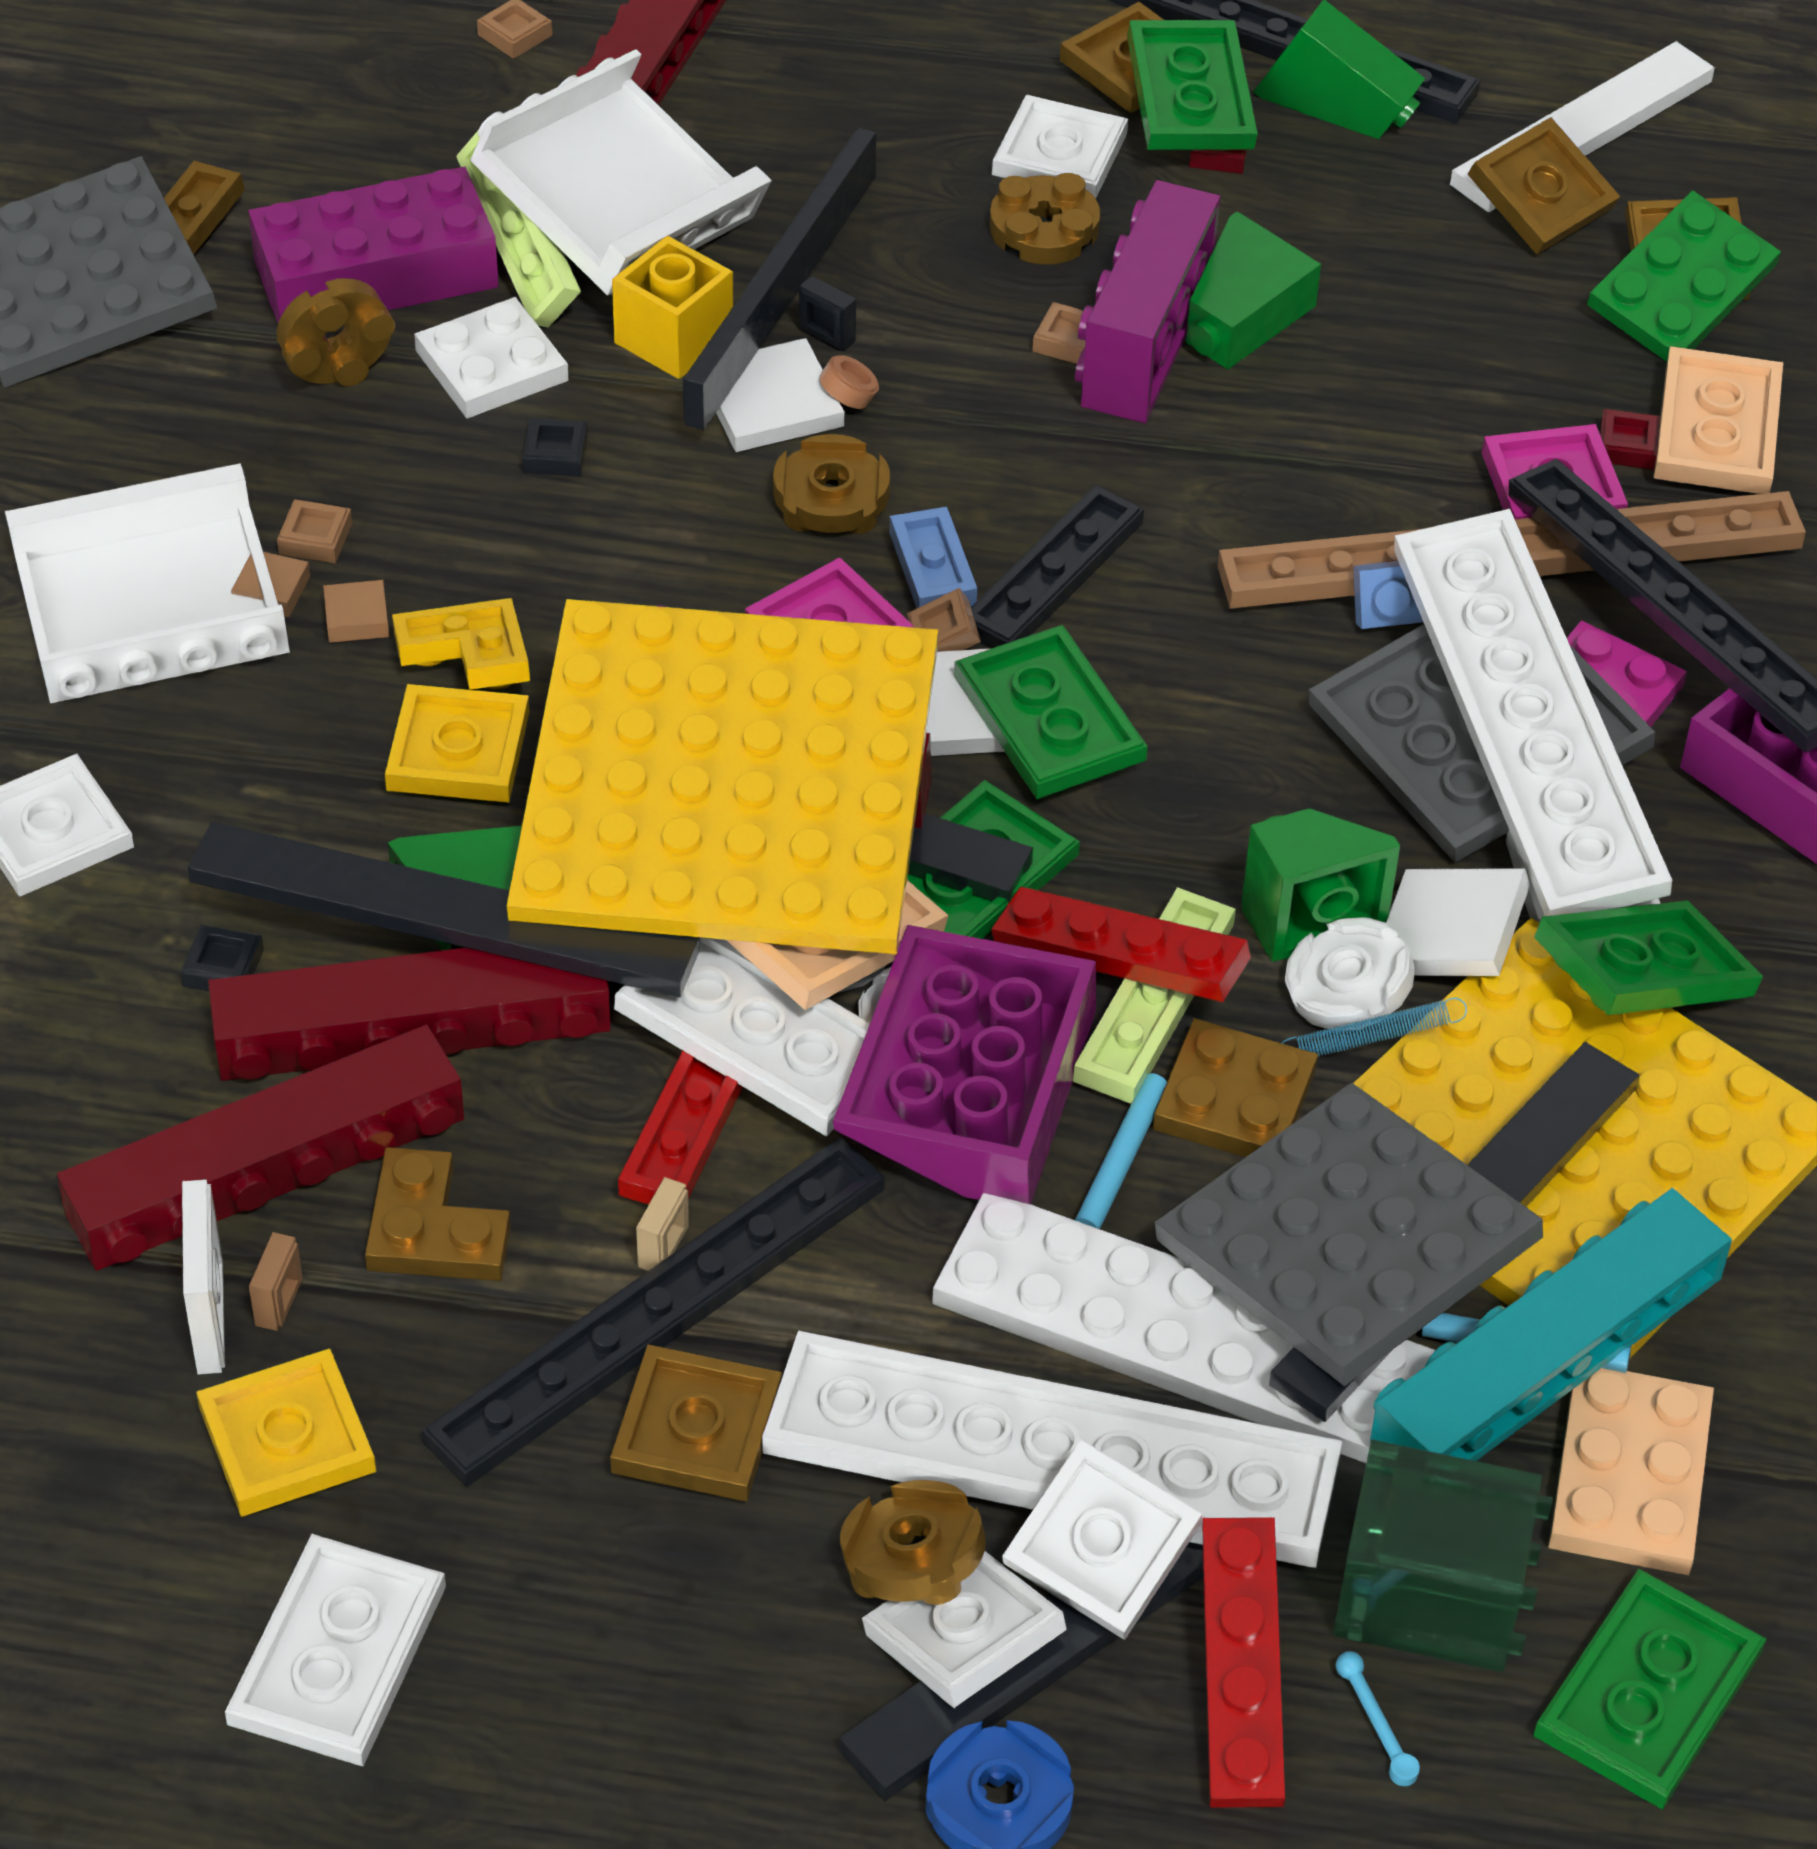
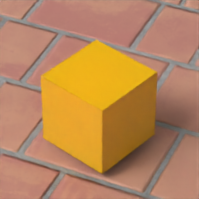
M667 235L612 278L614 343L675 378L681 379L687 374L733 307V271Z

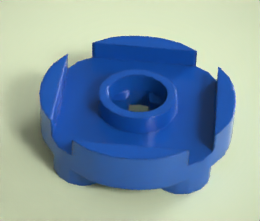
M1007 1720L1006 1728L993 1726L982 1729V1722L966 1725L946 1738L931 1759L926 1793L925 1811L938 1836L951 1849H1051L1063 1836L1071 1820L1074 1786L1071 1780V1767L1067 1755L1048 1734L1024 1722ZM1006 1781L1015 1785L1013 1790L1014 1801L1007 1804H996L988 1801L987 1791L982 1787L987 1782L996 1787L1004 1785Z

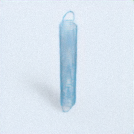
M1450 998L1445 1002L1442 1000V1003L1441 1001H1436L1435 1004L1432 1002V1005L1429 1003V1006L1428 1004L1422 1005V1007L1420 1005L1419 1008L1416 1006V1009L1413 1007V1010L1412 1008L1406 1009V1011L1404 1009L1403 1012L1400 1010V1013L1397 1011V1014L1396 1012L1390 1013V1015L1387 1014V1016L1384 1014V1017L1381 1015V1018L1380 1016L1374 1017V1019L1371 1018V1020L1368 1018V1021L1365 1019V1022L1364 1020L1356 1021L1355 1024L1352 1022V1025L1349 1023V1026L1348 1024L1336 1026V1028L1333 1027V1030L1330 1028V1031L1327 1028V1030L1317 1031L1314 1034L1311 1032V1034L1301 1035L1298 1038H1288L1282 1044L1287 1040L1296 1038L1299 1049H1301L1300 1038L1302 1049L1305 1050L1303 1037L1306 1051L1310 1050L1312 1052L1313 1048V1052L1316 1053L1317 1051L1319 1057L1320 1053L1323 1056V1052L1326 1055V1050L1329 1054V1049L1332 1054V1047L1335 1053V1046L1337 1052H1339V1048L1342 1051L1338 1031L1344 1051L1345 1045L1347 1050L1349 1049L1344 1028L1351 1049V1042L1353 1048H1355L1350 1026L1353 1031L1356 1047H1358L1354 1027L1359 1046L1361 1047L1357 1026L1363 1046L1364 1040L1360 1025L1363 1030L1366 1045L1368 1044L1363 1023L1369 1044H1371L1367 1030L1368 1025L1371 1040L1374 1043L1370 1023L1375 1042L1377 1043L1373 1022L1380 1042L1376 1021L1379 1026L1382 1041L1384 1040L1379 1019L1385 1040H1387L1383 1026L1384 1021L1387 1036L1390 1039L1386 1019L1391 1038L1393 1039L1389 1018L1396 1038L1392 1017L1399 1037L1395 1016L1401 1036H1403L1399 1022L1400 1017L1403 1032L1406 1035L1402 1015L1407 1034L1409 1035L1405 1014L1412 1034L1408 1013L1415 1033L1411 1012L1417 1032H1419L1415 1018L1416 1013L1419 1028L1422 1031L1418 1011L1425 1031L1421 1010L1428 1030L1425 1012L1430 1029L1432 1028L1428 1010L1433 1028H1435L1431 1009L1436 1027H1438L1434 1012L1435 1007L1441 1027L1437 1006L1443 1026L1444 1021L1441 1008L1447 1025L1444 1006L1450 1023L1461 1021L1466 1016L1467 1006L1461 999ZM1451 999H1457L1464 1004L1466 1012L1461 1019L1451 1022L1445 1003ZM1334 1030H1335L1336 1035H1337L1338 1044H1337V1041H1336V1037H1335ZM1331 1031H1332L1333 1036H1334L1335 1046H1334V1042H1333V1039H1332ZM1318 1033H1319V1036H1320V1038H1321L1322 1048H1321V1044H1320V1041H1319Z

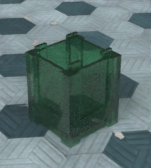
M1371 1439L1333 1636L1504 1672L1507 1654L1522 1656L1526 1635L1513 1632L1519 1607L1533 1610L1538 1590L1537 1588L1524 1586L1527 1564L1537 1566L1541 1550L1540 1544L1531 1543L1535 1517L1548 1520L1553 1498L1539 1495L1542 1475Z

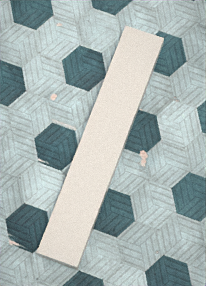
M1676 41L1453 169L1450 185L1489 213L1496 207L1467 175L1475 161L1550 117L1553 118L1586 156L1711 83L1715 67Z

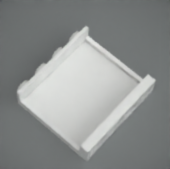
M633 50L617 59L607 58L594 70L580 77L572 75L565 79L557 88L543 95L539 93L532 94L520 106L505 113L501 111L493 113L482 123L478 130V137L480 139L470 160L607 296L613 293L612 278L667 235L694 250L752 219L772 181L757 166L733 178L631 79L642 55L637 50Z
M241 463L5 511L50 703L290 653L282 604L278 605L270 579L250 510L246 481ZM250 554L252 555L264 600L231 594V590Z

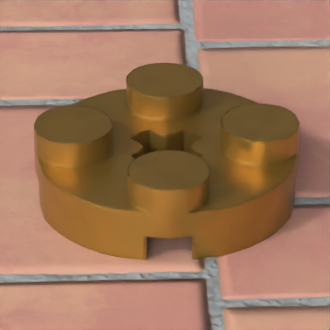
M1062 173L1057 176H1008L999 183L998 194L991 203L990 233L994 242L1004 251L1005 243L1011 248L1020 250L1019 259L1044 265L1065 263L1081 256L1082 246L1088 244L1090 240L1092 245L1097 240L1100 223L1099 204L1096 198L1085 189V180L1074 173ZM1040 217L1051 218L1052 221L1042 222Z
M334 279L325 282L328 290L321 291L313 297L310 296L308 291H305L288 305L277 325V341L289 369L299 378L317 384L339 382L343 386H353L359 384L367 377L369 367L385 351L395 330V322L379 295L369 284L355 279ZM344 325V329L338 335L326 338L325 334L327 332H336Z
M825 434L802 440L801 450L792 453L788 458L786 450L778 458L774 466L773 495L776 505L784 513V523L792 530L799 532L809 530L827 533L849 531L862 534L871 531L876 526L877 516L886 508L889 501L890 470L887 461L881 454L878 461L875 456L866 452L867 444L850 436ZM826 480H838L839 486L827 487L825 486Z
M933 1480L902 1482L890 1486L893 1497L881 1500L872 1506L869 1496L849 1513L841 1529L840 1545L854 1591L862 1597H876L898 1602L923 1600L931 1605H941L950 1602L959 1595L962 1589L961 1582L975 1571L985 1552L986 1537L977 1507L976 1509L968 1504L966 1494L956 1486ZM915 1536L925 1537L921 1542L905 1545L911 1543Z

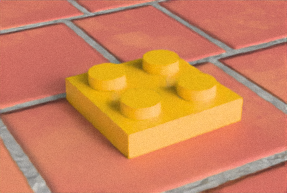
M407 684L385 771L386 791L509 803L530 713L529 696Z
M330 1348L196 1392L199 1409L241 1517L376 1472L374 1454Z

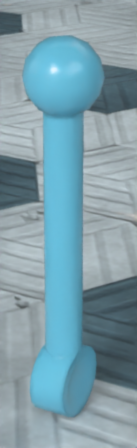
M1353 1651L1343 1652L1336 1660L1337 1673L1342 1678L1350 1680L1391 1759L1389 1768L1391 1780L1399 1786L1412 1785L1417 1780L1419 1774V1762L1414 1756L1403 1753L1362 1674L1364 1670L1362 1657Z

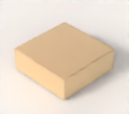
M664 1177L636 1227L639 1268L649 1271L676 1251L689 1227L688 1190H686V1184Z

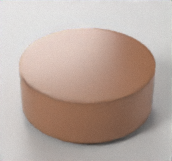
M833 356L820 374V382L824 389L837 401L855 409L866 408L879 390L878 381L871 370L861 362L848 356Z

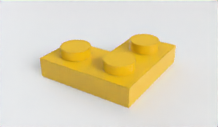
M512 598L392 614L394 635L401 666L415 664L434 666L445 660L462 658L469 690L479 688L498 690L507 688L514 683L530 681L528 658Z

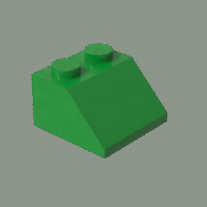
M1310 808L1284 816H1272L1262 822L1252 824L1241 910L1271 962L1289 958L1301 940L1310 933L1315 938L1320 933L1328 931L1326 924L1345 918L1367 917L1386 923L1390 912L1400 844L1394 836Z

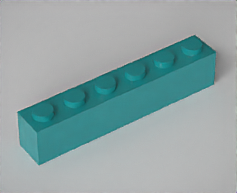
M1674 1188L1668 1190L1652 1203L1648 1201L1638 1203L1626 1214L1619 1227L1604 1238L1595 1235L1588 1239L1575 1253L1572 1261L1555 1273L1551 1270L1541 1273L1531 1282L1524 1295L1507 1308L1497 1306L1491 1309L1479 1321L1474 1332L1459 1343L1447 1342L1440 1346L1430 1356L1425 1367L1406 1381L1403 1378H1398L1390 1382L1379 1393L1374 1402L1373 1408L1375 1413L1370 1442L1423 1493L1430 1496L1616 1358L1623 1350L1631 1347L1720 1281L1732 1238Z

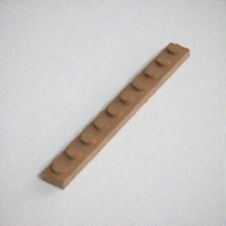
M1789 491L1617 509L1678 562L1802 549L1806 534ZM1535 518L1515 519L1539 576L1594 570ZM1417 530L1219 550L1218 570L1229 607L1231 609L1355 596L1353 566L1398 561L1394 552L1395 535Z

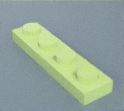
M477 131L456 156L461 167L466 166L495 234L498 251L525 310L538 326L549 328L581 290L563 251L470 161L480 139Z
M1177 887L1159 919L1229 935L1234 926L1236 909ZM1124 979L1074 1065L1073 1082L1131 1104L1147 1074H1150L1194 995Z

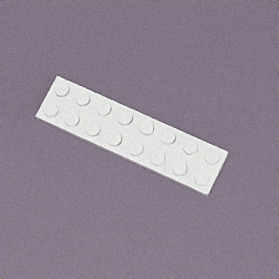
M1502 510L1395 535L1394 552L1544 915L1550 916L1614 909L1670 896L1672 878L1511 510Z
M986 1193L982 1194L933 1287L932 1304L1258 1424L1341 1440L1342 1455L1409 1479L1370 1442L1375 1413L1373 1405L1379 1393L1390 1382L1398 1378H1403L1406 1381L1425 1367L1426 1362L1436 1350L1405 1340L1393 1349L1326 1422H1323L1269 1386L1271 1370L1287 1355L1293 1346L1183 1260L1027 1203ZM1451 1480L1438 1490L1447 1492Z
M798 1331L763 1433V1454L898 1482L913 1480L940 1481L956 1486L966 1496L1034 1509L1080 1439L1202 1513V1521L1203 1518L1275 1517L1276 1560L1316 1568L1339 1465L1342 1441ZM1202 1523L1190 1542L1203 1545Z

